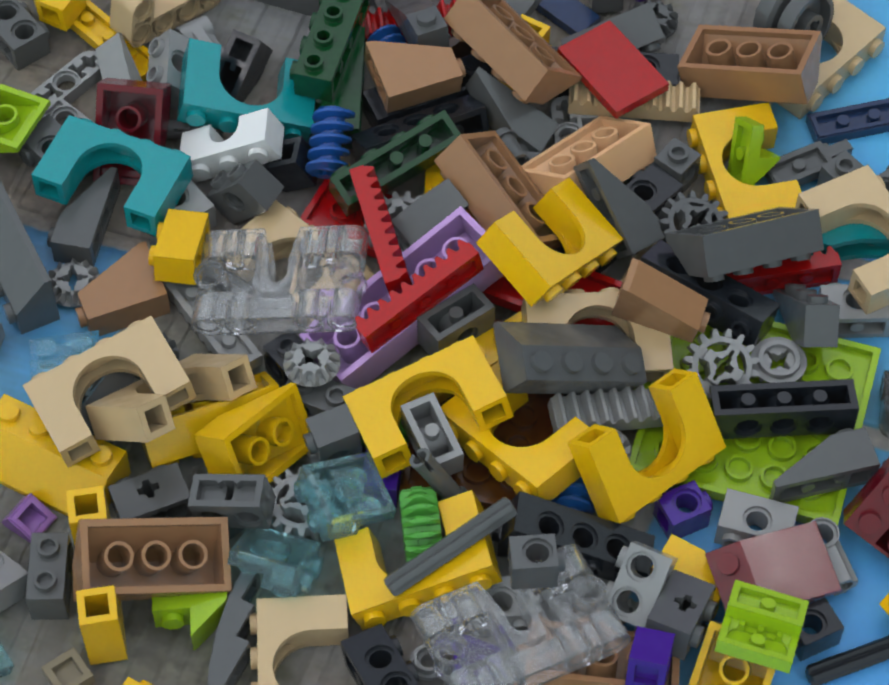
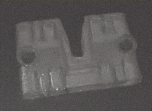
M357 225L300 227L289 255L287 274L278 282H275L276 266L273 244L268 243L265 228L214 230L206 233L201 264L198 265L193 274L198 289L192 313V330L198 334L208 336L348 332L355 330L357 326L355 317L360 316L362 296L368 287L364 275L369 232Z
M575 544L560 547L564 549L565 571L558 573V587L514 590L520 614L528 627L527 630L519 631L514 629L501 607L477 581L419 605L410 616L433 660L435 674L446 685H543L620 652L630 643L631 638L616 611L606 598V584L602 579L593 575L588 563ZM533 560L532 562L541 563L543 561ZM588 597V598H592V599H594V600H596V601H594V602H586V601L582 600V598ZM453 654L458 656V658L448 660L443 658V656Z

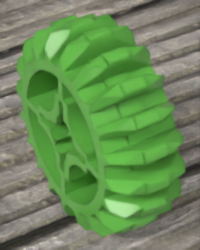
M415 486L411 487V489L402 490L399 494L406 563L442 539L436 492L432 487Z

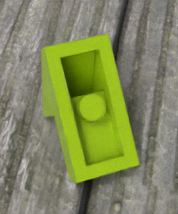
M735 117L727 172L740 182L755 185L781 157L767 149L761 148L764 142L765 125L749 117Z
M227 592L152 597V613L155 627L174 630L184 625H190L193 650H196L217 629L228 599Z

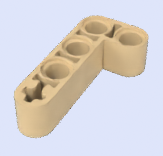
M111 0L110 27L116 33H122L123 38L133 47H140L168 29L173 30L213 9L221 0Z

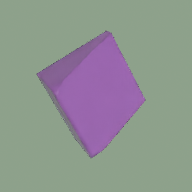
M29 493L18 502L1 523L31 543V533H44L57 516L32 493Z

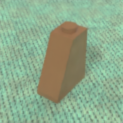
M368 41L365 43L364 60L387 113L461 91L462 80L466 76L465 67L460 58L456 59L451 47L384 41Z
M146 241L138 243L77 293L80 307L74 308L80 327L87 326L92 339L126 328L134 321L144 320L149 316L156 318L171 313L165 286L162 281H155L154 266H149V248Z
M632 258L611 315L692 343L697 332H705L711 313L705 312L708 298L646 263Z

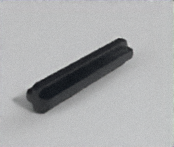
M889 635L809 664L806 667L805 674L810 685H821L889 660Z

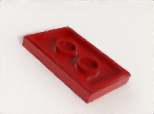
M610 20L557 49V52L582 76L580 81L615 119L668 91L669 82Z

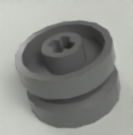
M761 0L756 9L753 27L821 31L823 41L832 23L834 3L832 0Z

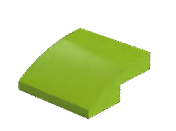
M735 579L714 651L789 674L809 601Z

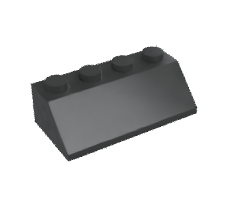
M0 180V298L3 297L6 302L2 307L9 324L16 322L22 335L60 319L51 279Z
M775 207L665 233L666 241L688 275L703 277L704 282L722 281L725 279L724 274L733 272V275L750 274L754 272L753 267L762 265V268L779 267L783 265L782 260L789 258L790 261L808 260L811 258V253L824 250L819 209Z
M526 322L493 323L502 385L505 393L569 394L575 391L576 394H581L585 390H589L590 394H594L598 389H603V392L606 393L612 388L622 391L627 386L634 390L640 385L647 383L641 347L615 325Z

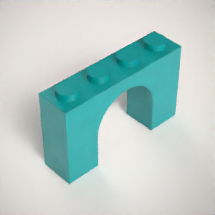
M189 38L182 60L177 111L178 122L188 123L196 127L211 125L215 129L232 133L237 129L239 116L268 108L284 126L283 140L302 136L306 142L308 141L311 134V126L314 124L312 115L315 108V98L297 95L294 92V80H290L289 74L292 62L294 60L298 61L297 59L285 58L278 74L277 97L274 101L264 105H249L233 98L222 86L219 76L222 45Z
M68 115L31 174L36 195L67 205L81 180L94 168L105 164H123L135 169L141 177L123 206L127 227L153 236L157 234L159 222H164L168 208L175 209L193 178L191 156L186 155L184 152L178 149H169L157 145L151 140L139 139L127 135L119 129H110L95 124L89 119H80Z

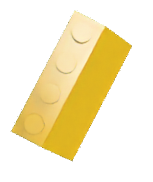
M266 371L253 374L257 385L256 389L232 401H195L171 411V415L176 429L148 443L141 442L149 464L154 468L159 465H170L175 462L179 464V459L189 456L202 458L194 437L196 432L217 416L278 389V383Z
M4 393L0 398V484L24 496L32 493L45 506L68 516L66 491L103 485L109 506L111 498L108 486L115 484L122 478L129 477L131 474L127 451L105 440H96L100 451L68 468L36 409Z

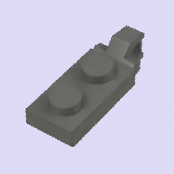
M847 139L830 146L828 143L822 144L819 140L780 156V160L764 177L769 184L798 180L799 186L817 180L821 166L844 150L852 155L853 147Z

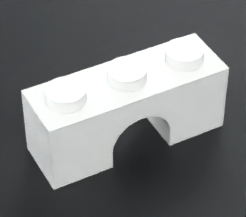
M268 108L239 116L237 129L227 140H224L211 125L183 132L180 151L191 156L192 180L195 183L214 178L223 170L226 172L230 171L238 163L244 165L257 159L263 165L281 159L284 126Z

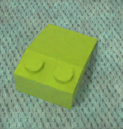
M0 84V153H18L51 105L50 100Z

